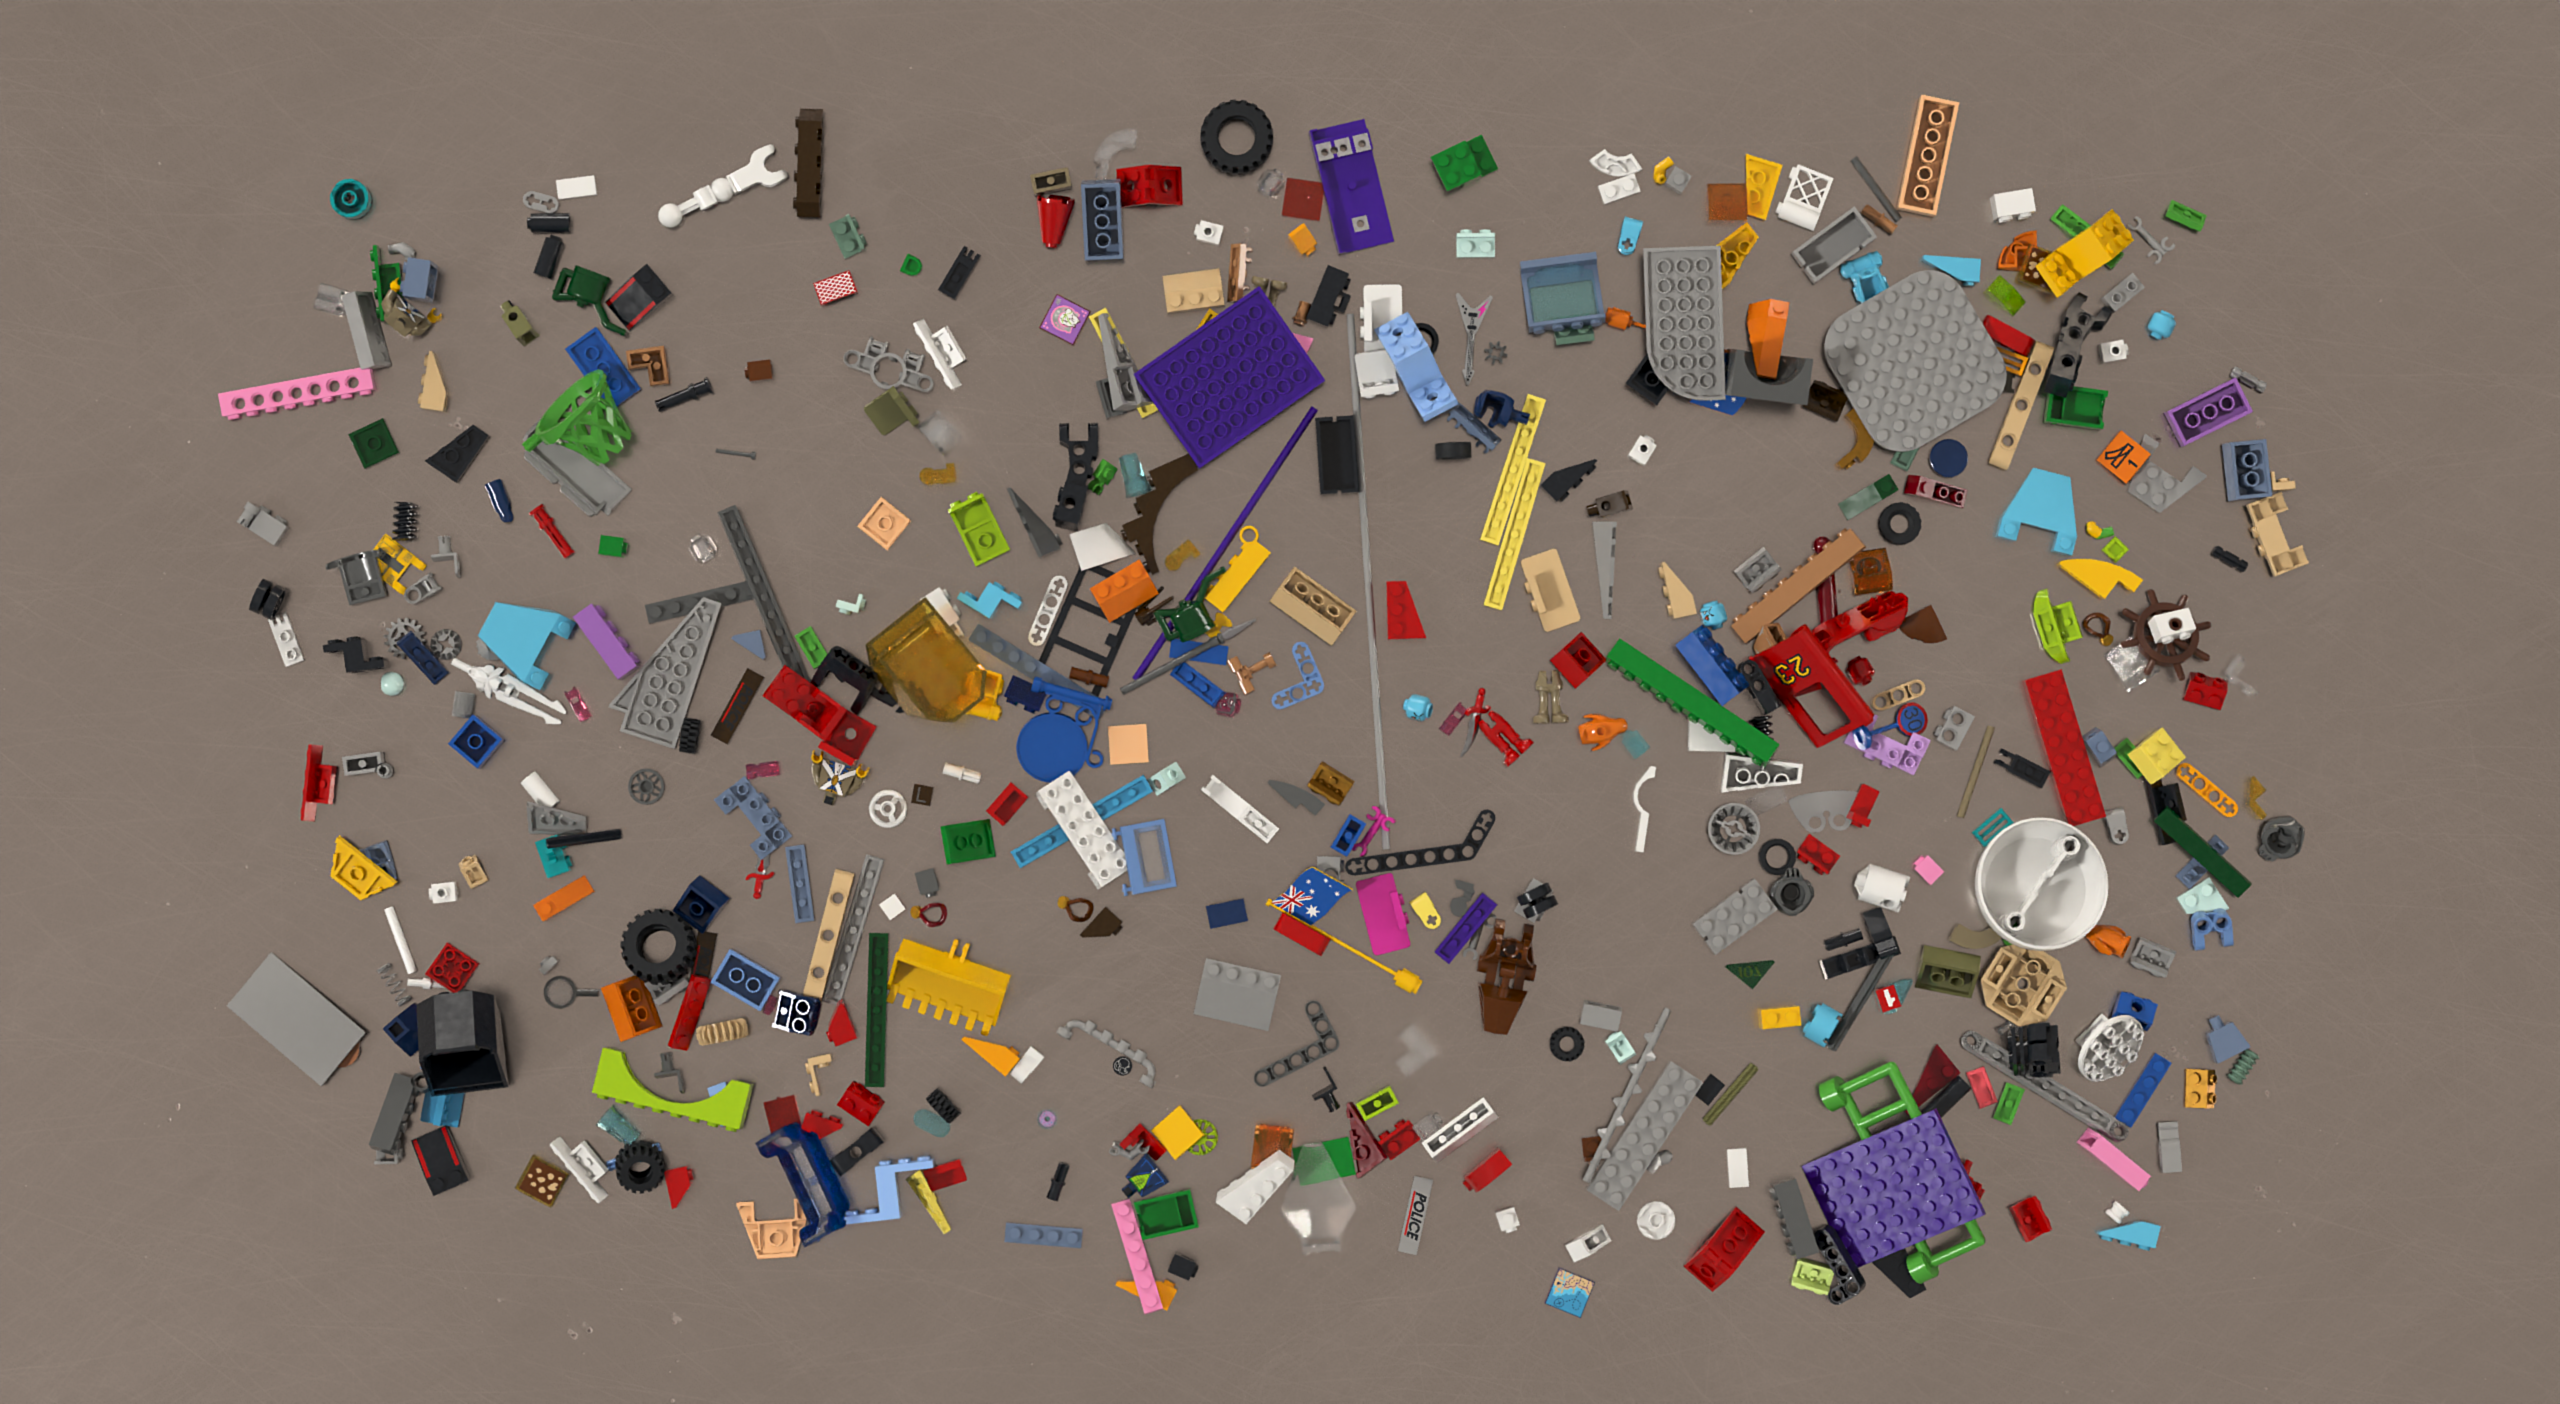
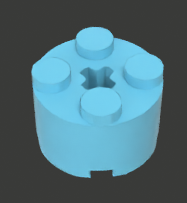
M1823 1003L1822 1005L1817 1004L1812 1013L1814 1018L1812 1022L1808 1021L1803 1032L1805 1033L1804 1037L1825 1048L1826 1043L1824 1041L1829 1042L1839 1024L1837 1018H1842L1843 1014Z

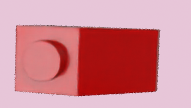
M843 999L838 1001L828 1024L829 1031L826 1032L829 1041L834 1042L835 1046L857 1038V1033Z
M688 1165L665 1170L664 1175L672 1209L678 1207L692 1185L691 1180H694L693 1170L689 1169Z

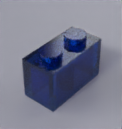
M1013 675L1004 696L1007 697L1006 702L1015 706L1020 703L1025 706L1024 710L1034 714L1035 710L1040 712L1047 694L1044 691L1032 692V683Z

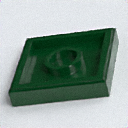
M384 418L348 434L364 469L400 453Z

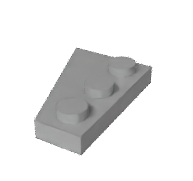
M527 801L529 834L574 835L587 833L586 816Z

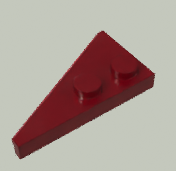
M1938 1044L1934 1046L1913 1093V1098L1918 1107L1961 1073Z
M1349 1102L1346 1104L1347 1118H1350L1351 1130L1349 1132L1351 1145L1354 1150L1353 1158L1356 1160L1358 1169L1356 1177L1359 1179L1388 1157L1353 1102Z

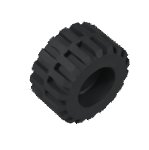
M640 1140L639 1143L632 1141L631 1145L627 1143L624 1145V1149L621 1148L618 1151L619 1155H616L615 1158L617 1180H619L621 1186H624L625 1190L629 1191L631 1189L632 1193L640 1191V1194H643L645 1190L650 1192L652 1187L657 1188L659 1186L658 1182L661 1183L665 1171L662 1153L658 1151L656 1145L652 1147L651 1142L645 1144L644 1140ZM637 1162H645L650 1165L648 1169L642 1172H635L630 1169Z

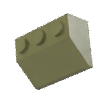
M1924 945L1915 987L1972 998L1980 973L1981 956Z

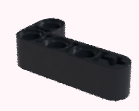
M1830 1225L1823 1226L1815 1233L1814 1237L1817 1246L1839 1281V1284L1828 1293L1829 1301L1834 1305H1839L1859 1294L1865 1288L1866 1282L1836 1230ZM1832 1249L1837 1250L1838 1256L1832 1253ZM1842 1265L1847 1267L1848 1273L1842 1270ZM1852 1282L1857 1284L1858 1289L1852 1287ZM1836 1291L1841 1292L1842 1298L1837 1296Z

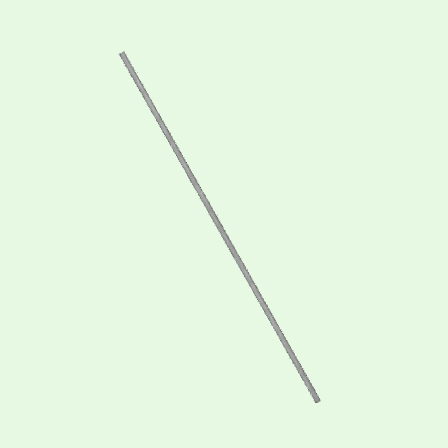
M1346 314L1379 803L1381 813L1388 817L1360 394L1355 355L1357 354L1354 314ZM1381 827L1382 848L1390 849L1389 831H1385Z

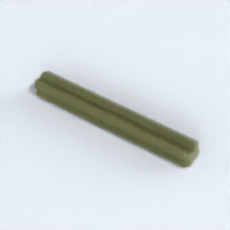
M1753 1063L1748 1065L1705 1115L1703 1121L1710 1126L1757 1073L1758 1067Z

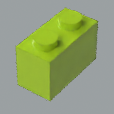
M1387 1086L1357 1102L1356 1106L1364 1121H1367L1399 1102L1391 1087Z

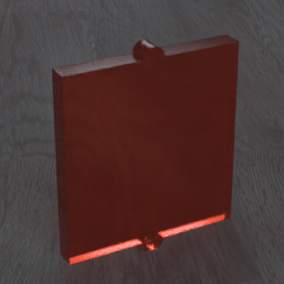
M794 1095L783 1098L777 1097L775 1100L763 1103L771 1135L782 1132L789 1133L790 1130L802 1127Z

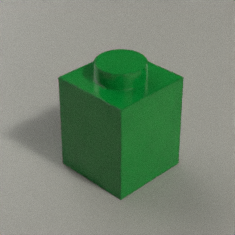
M601 535L599 555L623 558V554H627L628 543L625 542V538Z

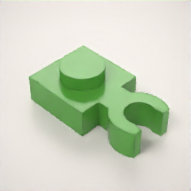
M1102 459L1093 473L1095 478L1088 484V489L1099 495L1103 490L1104 483L1109 484L1117 468Z

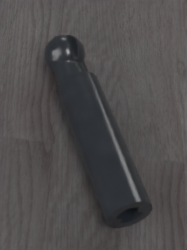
M1958 1075L1921 1113L1924 1114L1937 1109L1942 1118L1971 1090V1087Z

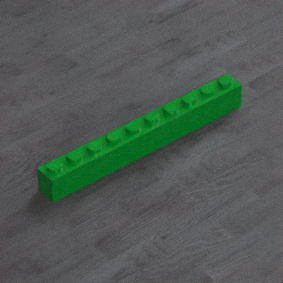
M1619 638L1607 655L1606 662H1608L1607 665L1615 671L1620 670L1624 673L1625 678L1630 681L1635 680L1643 690L1653 692L1658 700L1661 702L1666 701L1672 705V709L1676 712L1686 714L1691 722L1695 724L1698 722L1703 725L1705 731L1710 734L1715 733L1723 743L1731 744L1736 747L1735 750L1741 755L1745 756L1746 754L1751 757L1752 762L1756 765L1766 767L1777 752L1779 743Z

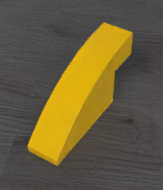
M2070 559L2057 563L2059 567L2101 599L2107 597L2117 582L2133 593L2143 581L2134 573L2104 561Z

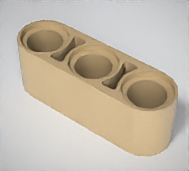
M1912 680L1876 694L1871 699V706L1876 711H1883L1917 698L1925 692V684L1921 680ZM1913 683H1918L1921 687L1918 694H1914L1911 691ZM1896 690H1900L1903 693V698L1900 701L1895 700L1893 697V693ZM1878 697H1882L1885 700V705L1882 708L1877 707L1875 704V700Z

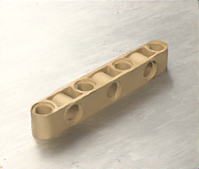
M2036 340L1994 446L1989 464L2004 470L2008 469L2050 362L2054 347ZM2032 365L2039 366L2040 373L2038 375H2034L2031 372ZM2019 400L2026 403V409L2023 411L2017 408ZM2005 436L2012 438L2011 446L2004 445L2003 438Z
M839 869L835 870L803 992L804 996L819 998L820 1002H822L855 875V873ZM837 892L841 893L844 897L840 904L835 903L833 900V896ZM826 930H831L834 934L831 941H827L824 938ZM821 967L824 970L822 978H817L814 975L815 968Z

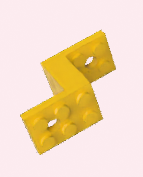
M2111 209L2090 227L2057 247L2035 267L2058 298L2076 282L2112 260L2132 243L2134 239L2131 232L2121 222L2119 215Z

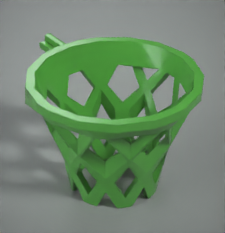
M599 369L592 371L576 381L561 394L544 413L535 428V433L522 443L524 449L531 452L542 441L546 445L557 443L583 455L596 466H599L601 463L605 464L610 460L606 450L618 454L623 449L621 438L626 441L630 440L632 431L622 418L614 402L606 380V373ZM592 387V392L590 394L585 393L586 390ZM581 395L586 399L578 407L576 398ZM571 404L572 412H565ZM603 410L606 411V419H604ZM560 417L565 418L562 422H557ZM585 424L591 426L590 435L587 432ZM607 433L613 435L615 445L610 443Z

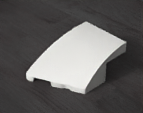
M1107 523L1069 534L1081 571L1135 554V551Z

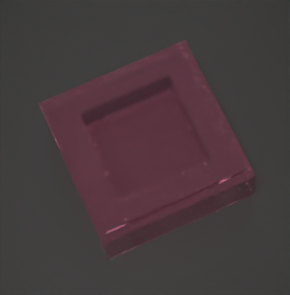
M770 995L762 1013L771 1015L778 997Z

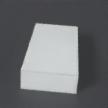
M594 175L556 180L559 200L597 195Z
M1746 1148L1727 1149L1729 1188L1749 1187Z

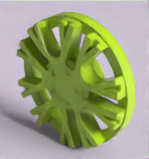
M1193 1120L1195 1123H1198L1200 1129L1202 1122L1205 1123L1204 1129L1201 1130L1205 1136L1188 1151L1195 1155H1206L1216 1147L1218 1132L1215 1126L1207 1120ZM1210 1126L1213 1131L1208 1134L1206 1129ZM1208 1135H1215V1139H1208ZM1207 1141L1213 1142L1211 1148L1206 1145ZM1203 1144L1206 1149L1205 1152H1203L1201 1145ZM1195 1145L1199 1146V1152L1193 1151Z

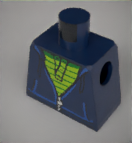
M1146 1153L1125 1176L1130 1183L1121 1190L1128 1198L1136 1192L1141 1197H1144L1169 1183V1180Z

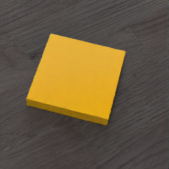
M1178 1106L1151 1130L1175 1160L1205 1136L1182 1106Z

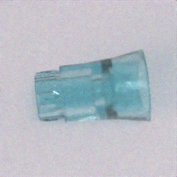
M1132 453L1120 457V469L1123 475L1126 498L1150 492L1152 489L1146 479L1137 454Z
M614 1105L596 1123L597 1127L603 1129L625 1145L627 1143L631 1145V1142L635 1141L641 1134L619 1113Z

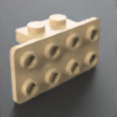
M1551 549L1523 559L1521 566L1527 580L1524 585L1527 593L1532 594L1533 600L1530 602L1534 612L1538 611L1544 630L1549 632L1578 622L1580 615L1557 550Z

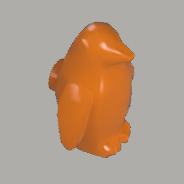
M1601 714L1584 715V718H1592L1593 720L1578 726L1582 744L1599 743L1591 749L1592 751L1606 747L1618 734L1624 733L1628 728L1627 721L1624 718H1609Z
M2095 925L2085 935L2100 953L2107 955L2115 954L2120 958L2124 957L2131 941V937L2126 936V933L2121 928L2110 925Z

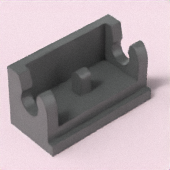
M1108 378L1096 381L1106 419L1127 414L1126 411H1113Z

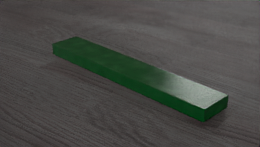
M2168 806L2154 818V822L2237 898L2252 885L2244 875Z

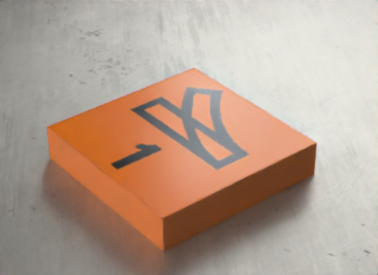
M2121 430L2098 457L2097 461L2125 484H2128L2151 454Z

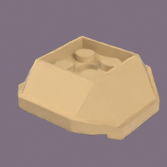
M2013 944L2000 947L1981 978L1986 1007L2018 1027L2047 1021L2067 989L2060 961L2044 951L2027 950ZM2021 978L2027 981V986L2024 989H2020L2017 985Z

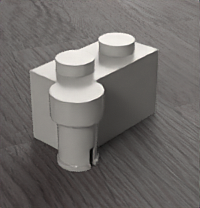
M247 502L244 506L245 510L236 522L242 524V526L248 528L272 545L278 546L289 529V526L285 524L287 521L278 515L276 518L269 514L270 510L263 505L257 507Z
M383 752L342 757L344 776L377 772L381 778H390L393 774V767L385 763Z

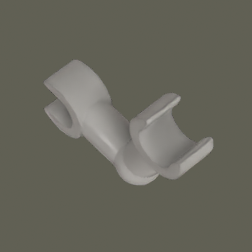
M1142 1139L1139 1140L1136 1148L1129 1151L1127 1149L1124 1150L1119 1145V1142L1114 1141L1112 1146L1117 1148V1150L1110 1148L1109 1153L1113 1156L1121 1155L1129 1160H1133L1139 1154H1146L1150 1145L1145 1148L1141 1147L1144 1141Z

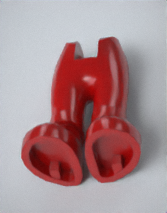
M1491 710L1488 715L1496 725L1491 729L1482 719L1478 722V725L1489 741L1501 753L1504 752L1506 757L1504 763L1509 767L1520 755L1510 747V744L1503 739L1500 733L1514 744L1521 754L1534 742L1529 738L1525 740L1519 738L1520 735L1514 731L1512 726L1501 715Z

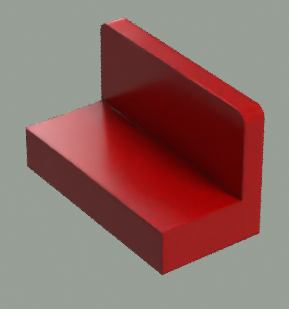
M961 1158L923 1170L931 1191L967 1180Z

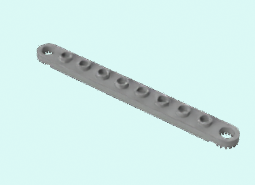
M1975 1031L1966 1032L1962 1036L1961 1044L1964 1049L2115 1142H2122L2128 1137L2129 1129L2125 1124L2052 1078L2031 1077L2029 1065L2025 1066L2026 1075L2022 1076L2021 1066H2018V1076H2014V1070H2010L2009 1052L1986 1037L1984 1038ZM1967 1037H1973L1976 1044L1973 1046L1968 1044ZM2114 1128H2120L2123 1136L2115 1135Z

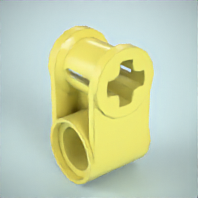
M1426 892L1409 902L1427 928L1435 929L1440 925V915ZM1428 916L1437 917L1436 925L1427 923L1429 921Z

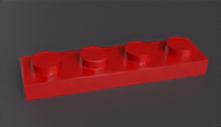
M691 975L668 1042L670 1048L688 1050L710 986V978Z

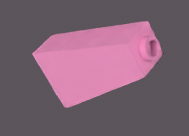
M2089 1127L2077 1141L2080 1146L2136 1190L2140 1191L2148 1184L2151 1176Z

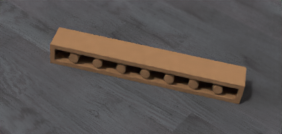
M1843 529L1837 534L1838 539L1834 542L1830 540L1822 547L1823 551L1821 553L1811 555L1807 559L1808 563L1805 566L1799 565L1792 571L1794 575L1789 579L1787 577L1783 578L1778 583L1779 587L1777 589L1767 591L1763 595L1764 599L1761 602H1754L1748 607L1749 611L1745 615L1741 613L1733 619L1734 624L1731 626L1745 644L1750 643L1758 636L1763 625L1773 624L1866 548V545L1853 529Z

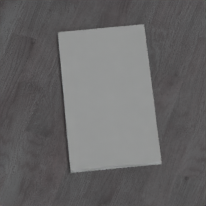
M272 952L268 954L267 958L227 1005L229 1009L320 1086L325 1084L332 1073L366 1034L362 1028Z

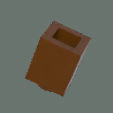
M770 359L747 362L748 367H744L745 377L749 378L750 382L774 380L772 361Z

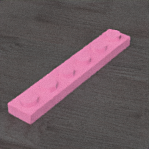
M1127 1199L1111 1204L1144 1314L1163 1310L1131 1201Z

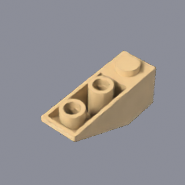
M429 351V355H426L424 360V366H427L426 374H422L421 385H424L423 393H419L418 404H421L420 408L446 412L448 391L434 352Z
M1662 562L1658 570L1660 578H1664L1665 586H1662L1664 596L1668 597L1670 603L1667 605L1668 615L1672 616L1673 619L1697 614L1691 592L1669 566Z

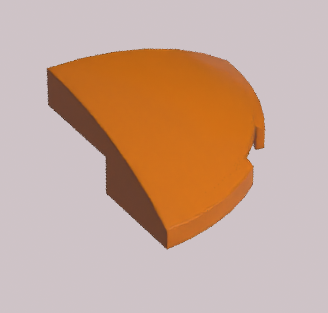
M2037 230L2022 233L2014 238V242L2008 248L2005 246L1999 258L1998 269L2025 272L2032 248H2037Z

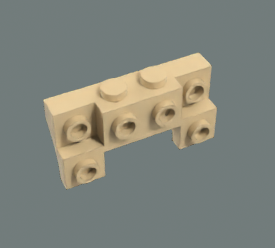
M2282 491L2273 494L2271 497H2266L2246 505L2253 522L2251 532L2253 537L2259 541V553L2267 559L2273 577L2309 563L2302 545L2291 550L2289 549L2276 514L2288 510L2282 496Z

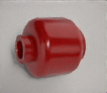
M1858 656L1848 662L1846 671L1854 684L1865 686L1873 680L1872 677L1875 674V670L1867 658Z

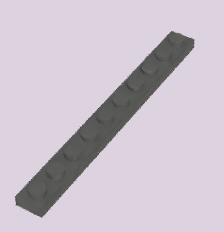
M736 505L717 512L782 668L786 665L810 682Z

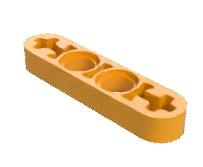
M2182 763L2177 766L2176 776L2225 817H2233L2237 814L2238 805L2192 765ZM2181 767H2188V773L2194 775V772L2197 774L2190 783L2188 782L2190 777L2187 775L2181 776ZM2198 778L2203 779L2205 782L2204 788L2200 790L2194 785L2195 780ZM2212 791L2219 793V799L2216 802L2209 799V794ZM2223 798H2226L2224 801L2226 805H2233L2232 813H2226V808L2223 805H2220V808L2217 806L2222 802Z

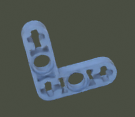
M1297 642L1292 648L1293 656L1304 681L1275 693L1271 701L1276 709L1289 707L1321 693L1324 689V682L1311 651L1304 642ZM1297 646L1305 647L1304 655L1305 657L1309 655L1311 659L1299 663L1298 659H1302L1300 654L1295 653ZM1305 663L1313 665L1314 670L1312 673L1306 674L1303 671L1302 667ZM1314 680L1316 683L1320 682L1319 691L1311 689L1309 690L1311 694L1307 696L1306 689L1302 685L1307 684V687H1309ZM1295 688L1303 690V696L1300 699H1296L1292 695V691ZM1289 691L1293 702L1289 703L1288 699L1283 702V706L1275 704L1276 696L1280 695L1283 698L1287 696L1285 692Z

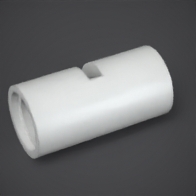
M536 771L521 782V785L537 804L553 808L559 802V799Z

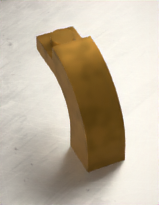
M1854 408L1845 417L1856 431V443L1853 449L1836 463L1840 470L1844 467L1846 469L1850 468L1855 463L1854 458L1861 463L1868 456L1874 444V440L1868 434Z

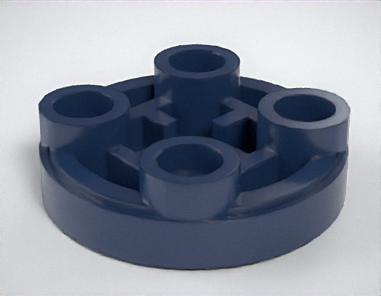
M1944 439L1936 443L1931 449L1929 462L1933 471L1941 477H1955L1966 468L1968 453L1966 448L1957 440Z

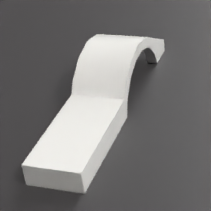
M1654 766L1648 768L1633 790V803L1640 812L1635 846L1636 852H1644L1649 813L1644 811L1639 805L1638 790L1643 782L1655 777L1656 767Z
M1212 775L1210 777L1212 780L1209 784L1200 790L1268 843L1279 828Z

